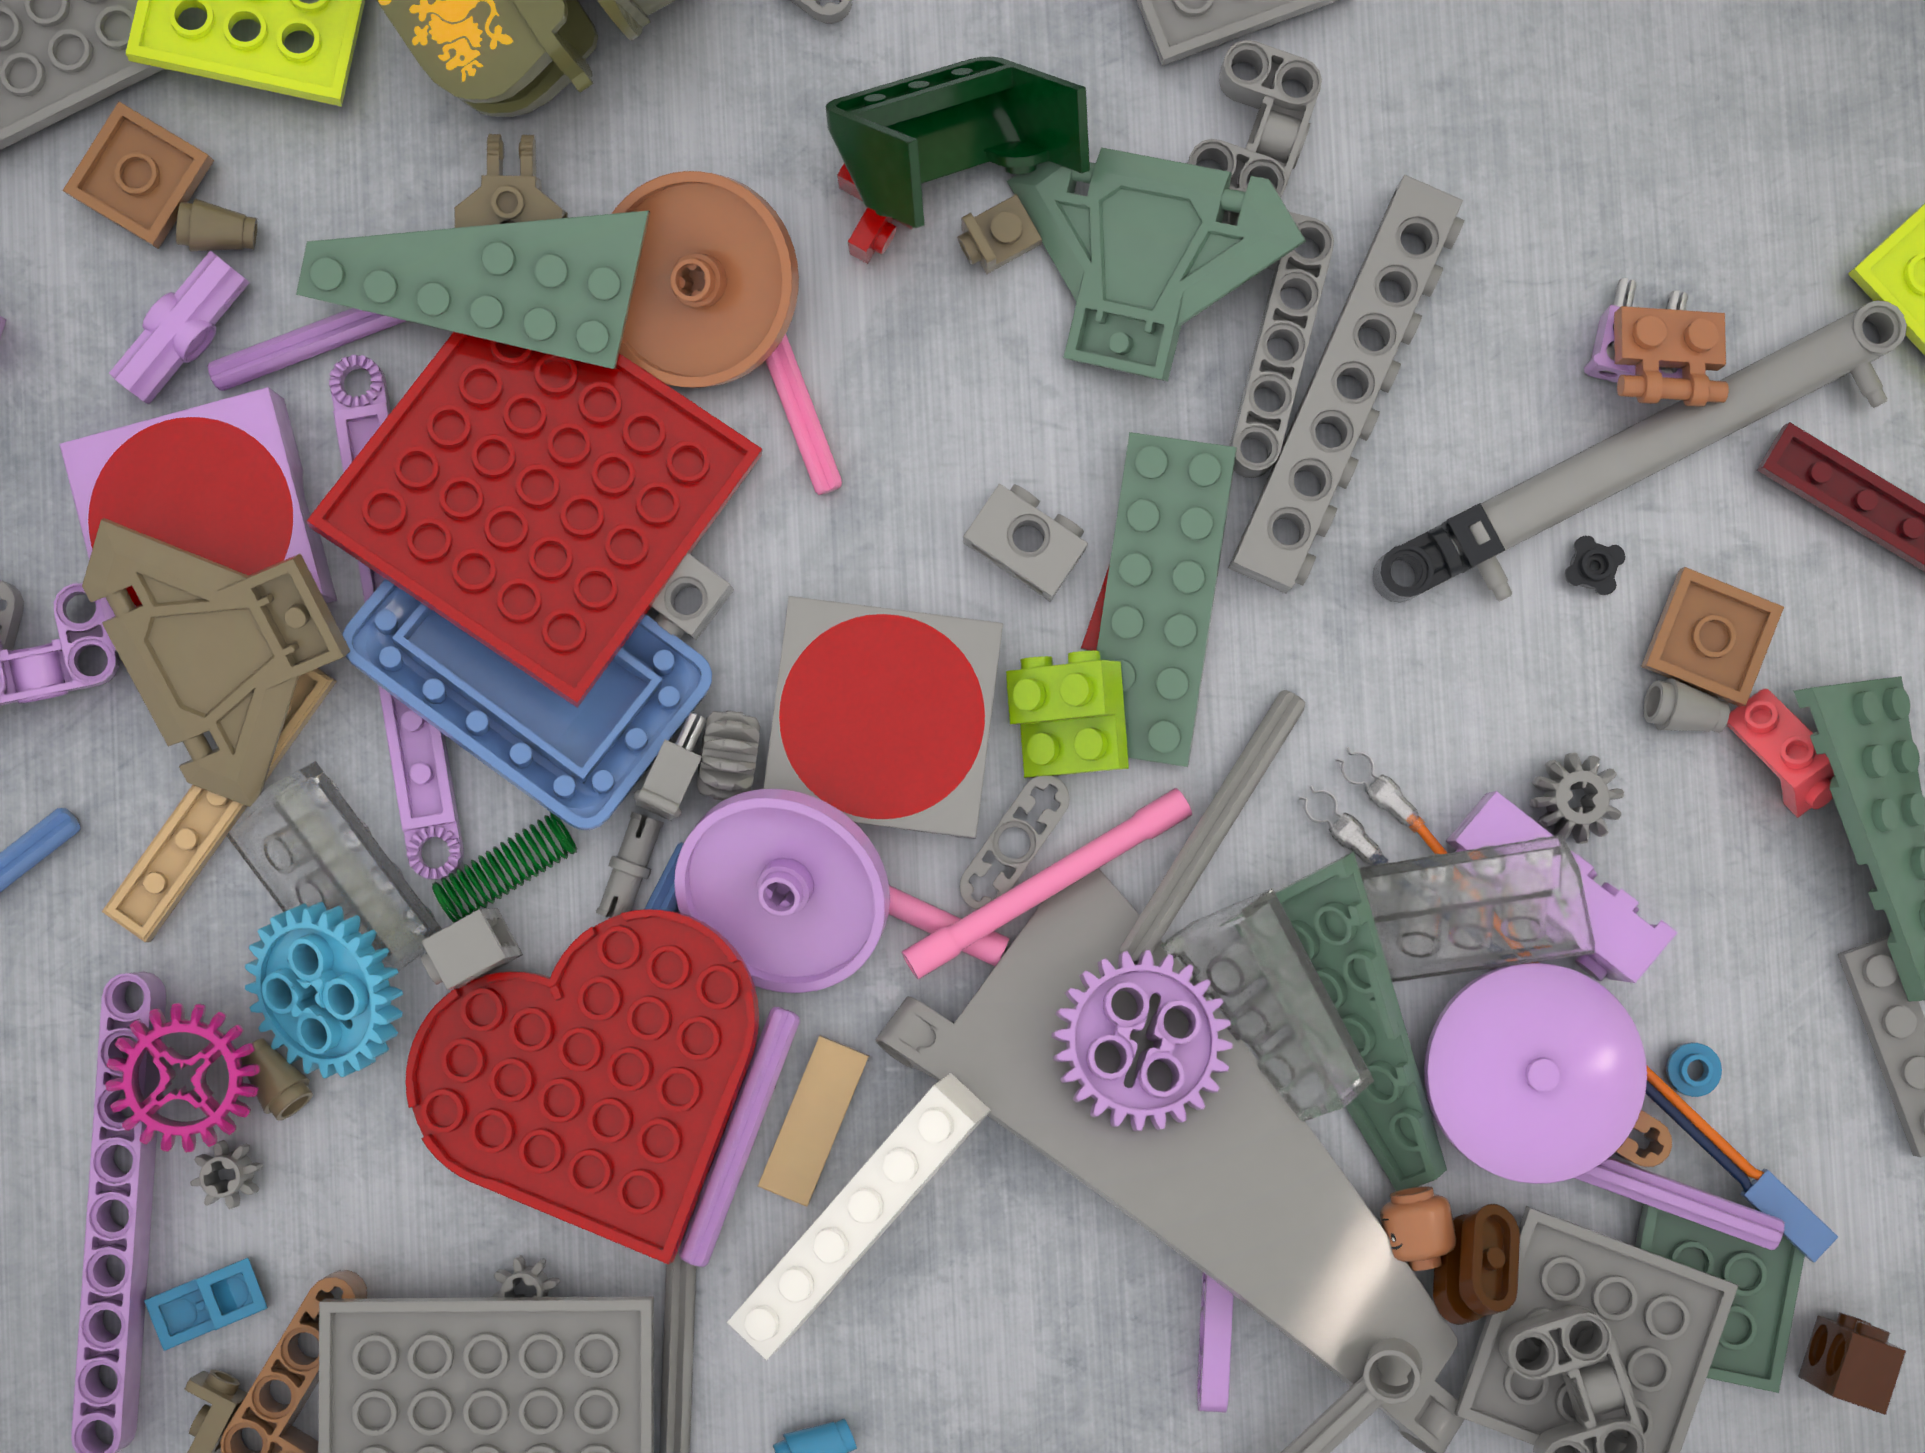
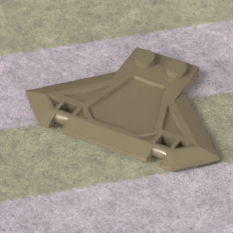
M101 519L82 584L90 602H94L105 597L115 616L102 622V625L167 746L169 747L180 742L184 743L192 758L179 766L186 781L255 809L261 797L299 676L341 659L350 652L301 553L251 575H246L108 519ZM133 586L142 603L141 605L135 606L126 589L127 587ZM210 731L218 748L212 750L203 733Z

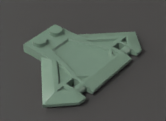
M1103 147L1100 149L1096 163L1090 162V171L1079 173L1047 161L1037 164L1036 170L1033 172L1016 174L1007 181L1013 193L1019 197L1042 238L1043 245L1076 300V307L1063 358L1168 382L1181 326L1306 242L1272 182L1266 178L1251 176L1246 192L1229 189L1232 175L1229 171ZM1077 181L1090 184L1087 196L1074 194ZM1225 210L1240 213L1237 226L1222 223Z

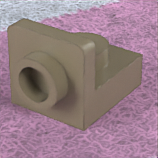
M1017 194L975 217L972 213L961 217V230L963 234L957 237L958 242L970 264L973 265L980 262L986 274L1042 245V238Z
M212 1369L209 1373L202 1371L189 1379L185 1390L212 1405L205 1404L195 1417L189 1430V1434L195 1438L187 1453H222L221 1439L223 1433L247 1395V1392L238 1388L240 1382L232 1375Z

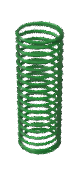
M551 812L550 817L548 815L544 816L546 823L559 841L564 854L556 846L543 822L537 819V824L553 847L557 859L549 851L533 824L529 826L538 843L546 852L550 863L542 856L527 829H522L523 835L538 856L542 867L535 861L521 835L515 833L516 840L531 861L535 872L528 866L514 840L508 837L507 841L524 866L528 877L521 871L507 845L504 842H500L504 854L517 871L520 881L514 876L501 851L496 846H493V851L510 876L513 886L507 881L491 852H485L493 869L503 881L506 890L500 886L485 858L482 855H478L481 866L496 886L498 894L491 888L478 863L475 860H471L474 871L489 891L491 899L484 893L472 869L467 864H464L463 868L476 890L482 896L484 904L477 898L473 887L462 870L456 869L457 876L475 901L477 909L470 903L465 890L453 873H449V879L462 900L467 904L469 913L463 908L458 895L446 878L443 877L441 879L445 890L438 882H434L432 884L433 892L453 923L473 913V911L475 912L480 909V906L487 908L488 902L492 904L495 902V897L501 899L502 893L508 895L510 889H517V884L523 886L524 879L531 881V875L537 877L539 871L546 872V866L552 868L554 865L553 861L560 863L561 857L564 859L568 858V852L570 854L577 853V847L560 818ZM450 898L453 900L455 905L460 909L462 917L458 915Z

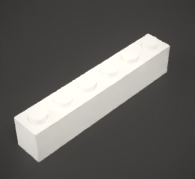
M951 1073L933 1085L727 1323L767 1361L787 1343L991 1110Z

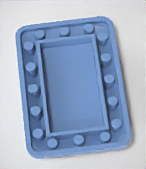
M387 579L380 584L346 625L342 633L350 649V652L345 657L352 665L516 788L568 825L579 830L598 828L611 817L655 761L664 740L670 741L687 720L689 713H692L706 696L712 682V671L707 660L674 634L671 635L660 627L655 620L645 615L577 708Z

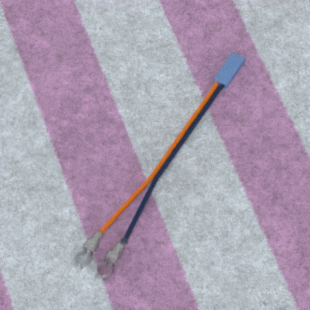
M1346 748L1349 755L1359 754L1369 760L1371 776L1376 778L1370 786L1365 781H1351L1345 775L1344 760L1337 758L1336 761L1342 763L1341 773L1343 778L1351 784H1364L1367 788L1364 792L1368 800L1375 807L1387 811L1399 824L1408 827L1414 833L1417 832L1522 961L1390 865L1388 859L1382 854L1380 847L1365 833L1363 825L1353 815L1337 813L1338 804L1333 794L1325 790L1314 791L1313 786H1310L1312 793H1326L1333 799L1335 804L1334 814L1339 816L1333 825L1328 819L1320 821L1311 817L1307 810V798L1299 797V799L1305 800L1304 810L1309 819L1318 823L1328 822L1330 826L1328 832L1336 843L1343 848L1354 851L1355 855L1363 863L1371 865L1377 871L1381 870L1506 964L1539 963L1424 825L1425 821L1419 816L1417 809L1402 795L1400 787L1388 776L1381 774L1378 777L1373 774L1374 763L1369 755L1363 752L1351 753L1350 748ZM1646 1065L1647 1082L1645 1094L1741 1184L1743 1191L1740 1195L1757 1211L1782 1219L1785 1222L1783 1236L1807 1259L1815 1263L1836 1241L1838 1236L1769 1170L1763 1169L1760 1171L1754 1168Z

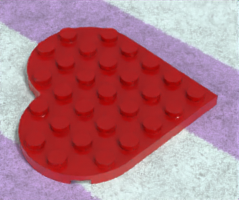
M643 909L621 913L587 929L562 954L550 977L532 972H498L484 975L463 987L455 988L445 995L425 1017L415 1035L408 1056L405 1081L408 1107L413 1108L417 1124L424 1136L421 1139L435 1158L459 1177L669 1265L674 1262L756 1046L759 1030V1007L752 977L737 950L725 937L706 923L679 912Z

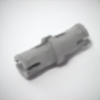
M631 812V819L618 856H612L608 866L612 867L613 870L600 906L596 910L597 914L612 918L632 910L643 878L648 879L652 869L647 868L664 822Z

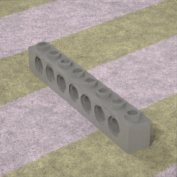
M1404 174L1394 191L1286 435L1281 452L1271 469L1229 564V569L1285 594L1293 588L1295 582L1302 586L1306 582L1316 559V556L1308 553L1316 534L1322 537L1326 536L1337 512L1336 507L1329 505L1337 486L1344 489L1347 488L1359 460L1351 457L1352 451L1358 438L1365 441L1368 440L1380 412L1372 408L1379 390L1386 393L1389 392L1399 372L1401 363L1394 361L1393 358L1400 342L1409 345L1421 322L1422 315L1415 313V308L1422 294L1428 297L1432 295L1440 279L1443 267L1435 263L1441 249L1444 246L1451 250L1462 229L1464 220L1456 217L1463 202L1462 199ZM1406 233L1418 235L1425 244V253L1416 255L1407 252L1401 244V235ZM1383 281L1398 283L1404 291V301L1398 303L1387 301L1381 295L1380 283ZM1371 328L1378 331L1383 338V349L1371 351L1364 348L1358 338L1359 330ZM1341 376L1356 378L1362 386V397L1348 399L1341 395L1337 388V379ZM1323 423L1334 425L1341 434L1340 446L1334 448L1323 446L1316 438V426ZM1300 471H1308L1316 475L1320 482L1319 494L1315 496L1301 494L1294 484L1295 474ZM1288 519L1295 523L1299 530L1298 542L1293 545H1285L1277 541L1272 529L1274 521Z

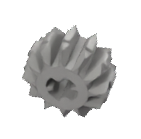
M727 710L726 712L713 711L706 718L700 751L702 758L698 766L696 784L700 794L724 801L734 795L751 791L760 737V725L756 717L743 715V712Z
M1568 753L1565 755L1564 767L1556 760H1550L1545 764L1546 771L1551 779L1540 776L1533 779L1532 784L1537 789L1545 791L1544 797L1530 799V806L1532 808L1546 807L1547 813L1542 815L1537 823L1546 828L1557 822L1554 830L1556 840L1565 841L1572 831L1573 838L1577 844L1587 843L1590 830L1598 837L1608 834V827L1602 817L1610 820L1620 819L1621 812L1617 808L1610 806L1609 802L1610 800L1623 798L1624 791L1619 788L1608 790L1606 784L1611 782L1617 774L1611 768L1597 775L1600 765L1599 757L1594 755L1588 756L1583 764H1581L1577 753ZM1582 788L1586 794L1580 800L1583 808H1570L1568 801L1573 797L1571 790Z

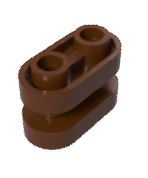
M1488 1204L1468 1214H1462L1453 1218L1457 1244L1450 1253L1441 1256L1442 1265L1434 1268V1303L1442 1317L1452 1324L1464 1325L1479 1320L1484 1316H1491L1506 1311L1513 1306L1517 1298L1520 1246L1519 1227L1513 1215L1506 1208L1497 1204Z

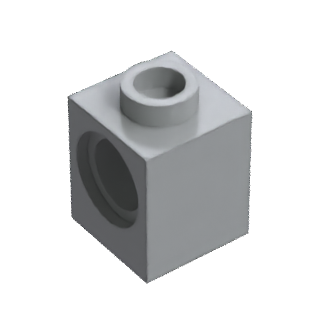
M687 553L652 604V608L659 613L654 620L660 627L671 635L674 634L679 639L684 633H687L697 640L734 589L728 582ZM690 587L700 590L702 593V604L695 613L683 615L676 611L675 598L681 590Z

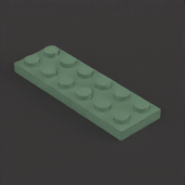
M1129 432L1097 651H1100V660L1121 661L1128 758L1184 767L1189 766L1237 447Z

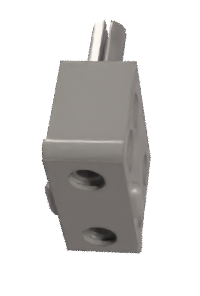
M689 713L675 744L664 740L642 789L636 790L633 795L634 800H636L635 805L670 821L673 818L680 817L681 809L679 805L702 756L692 751L706 723L704 717L700 716L686 748L682 747L697 716L696 713Z

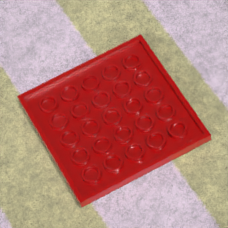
M453 332L306 521L309 528L578 708L652 607V604L686 554H690L755 466L762 456L763 449L620 353L615 370Z

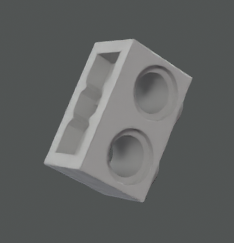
M498 908L478 909L421 941L427 952L421 956V960L428 975L437 985L443 982L447 990L463 987L467 983L488 975L523 955Z

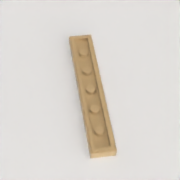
M319 668L300 675L267 778L337 682ZM192 785L102 912L142 941L151 942L247 806Z

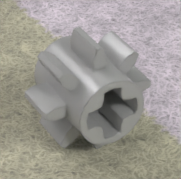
M222 1140L213 1147L214 1158L206 1154L195 1157L194 1161L202 1168L199 1177L192 1180L190 1184L191 1186H201L207 1193L204 1201L205 1205L213 1204L219 1198L224 1197L227 1207L232 1209L240 1205L239 1191L248 1195L259 1191V1187L252 1182L254 1172L260 1170L263 1167V1163H252L250 1158L246 1156L250 1145L246 1143L229 1152L227 1142ZM233 1168L236 1178L231 1181L226 1179L220 1180L218 1170Z
M518 1255L513 1259V1274L503 1269L495 1272V1279L503 1285L501 1290L492 1297H526L525 1294L516 1295L514 1292V1287L521 1282L522 1278L526 1286L535 1285L537 1292L532 1297H548L549 1290L560 1283V1279L554 1277L548 1279L547 1275L542 1271L546 1265L544 1258L534 1266H526L523 1256Z

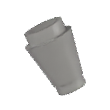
M1669 678L1665 682L1655 681L1649 687L1644 701L1643 713L1645 720L1654 723L1658 730L1713 731L1720 733L1727 725L1730 708L1726 701L1718 700L1711 695L1673 678Z

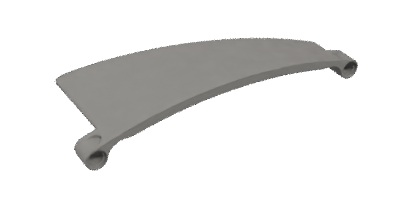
M1099 868L1040 904L955 1023L944 1018L917 999L910 996L905 998L875 1039L876 1043L886 1053L905 1066L920 1070L937 1081H940L950 1073L953 1074L991 1110L987 1114L988 1117L1050 1159L1167 1244L1275 1326L1350 1387L1364 1375L1368 1353L1377 1342L1387 1338H1398L1413 1345L1419 1352L1423 1365L1417 1392L1409 1400L1402 1403L1390 1404L1384 1402L1379 1409L1398 1425L1400 1434L1425 1453L1445 1452L1465 1419L1455 1414L1459 1401L1435 1380L1458 1344L1457 1336L1439 1313L1435 1303L1408 1263L1399 1261L1394 1257L1390 1239L1385 1230L1288 1098L1231 1025L1217 1031L1218 1039L1226 1040L1233 1044L1231 1049L1217 1052L1216 1056L1217 1059L1229 1066L1228 1071L1211 1072L1210 1077L1220 1089L1215 1093L1204 1090L1198 1092L1205 1104L1202 1110H1196L1187 1103L1183 1104L1187 1119L1184 1122L1178 1123L1169 1112H1166L1164 1129L1156 1130L1150 1116H1146L1142 1131H1133L1130 1115L1125 1116L1119 1127H1112L1110 1125V1109L1106 1108L1099 1116L1092 1117L1090 1112L1094 1099L1091 1096L1078 1102L1073 1100L1075 1093L1081 1087L1078 1080L1067 1083L1061 1082L1060 1078L1072 1068L1069 1062L1053 1060V1056L1067 1050L1066 1042L1058 1041L1051 1037L1053 1032L1067 1029L1068 1026L1067 1022L1055 1015L1056 1011L1060 1008L1073 1009L1075 1006L1065 995V992L1069 988L1078 989L1082 992L1086 990L1079 976L1084 971H1088L1100 979L1098 962L1105 958L1116 970L1118 969L1119 948L1140 916ZM1161 940L1152 953L1154 966H1158L1161 960L1168 954L1173 955ZM1173 955L1172 971L1178 973L1184 967ZM1191 977L1189 982L1193 985L1197 984ZM1126 991L1115 992L1111 1001L1113 1012L1122 1020L1133 1019L1137 1012L1135 998ZM1204 993L1203 997L1206 1001H1209L1210 999ZM1157 994L1151 995L1144 1028L1136 1033H1130V1039L1137 1043V1051L1124 1079V1085L1127 1088H1131L1134 1083L1135 1069L1140 1053L1143 1050L1153 1048L1154 1045L1153 1041L1146 1038V1033L1160 1001V997ZM1169 1009L1164 1016L1165 1030L1174 1038H1183L1188 1031V1019L1180 1010ZM1218 1009L1212 1012L1214 1019H1225ZM1101 1043L1095 1050V1063L1103 1072L1114 1073L1120 1065L1119 1051L1110 1043ZM1155 1060L1147 1069V1079L1152 1088L1164 1092L1172 1082V1073L1167 1064ZM1393 1355L1383 1356L1378 1359V1368L1383 1375L1380 1379L1382 1382L1392 1386H1400L1409 1382L1407 1375L1410 1373L1411 1366L1404 1359Z

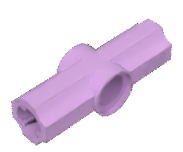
M209 251L176 293L170 292L165 294L150 308L143 320L142 327L144 331L109 374L128 391L149 405L184 362L194 361L207 349L216 334L215 324L250 282L212 251Z

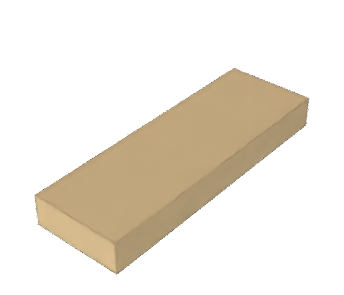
M819 1036L758 1187L806 1207L808 1206L868 1060V1054L824 1036Z

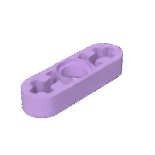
M1203 1271L1197 1407L1198 1411L1226 1413L1229 1397L1233 1294Z

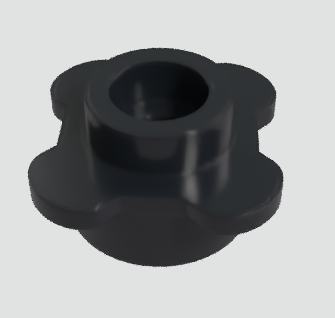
M1588 535L1578 538L1573 545L1576 553L1570 561V566L1565 570L1566 581L1571 586L1580 585L1588 589L1594 588L1596 593L1602 596L1612 593L1617 586L1614 579L1617 568L1625 561L1624 550L1619 545L1607 547L1598 544L1593 537ZM1592 561L1599 563L1600 567L1598 570L1591 568L1590 564Z

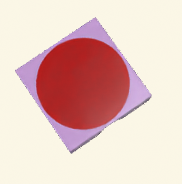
M269 387L60 443L89 560L101 519L105 518L246 575H251L301 553L326 604L337 601L320 534L309 528L306 521L311 514L305 500L303 468L285 400ZM133 586L127 587L126 589L135 606L141 605L142 603ZM101 598L100 603L104 619L108 620L114 617L115 614L106 598ZM110 639L112 650L117 652Z

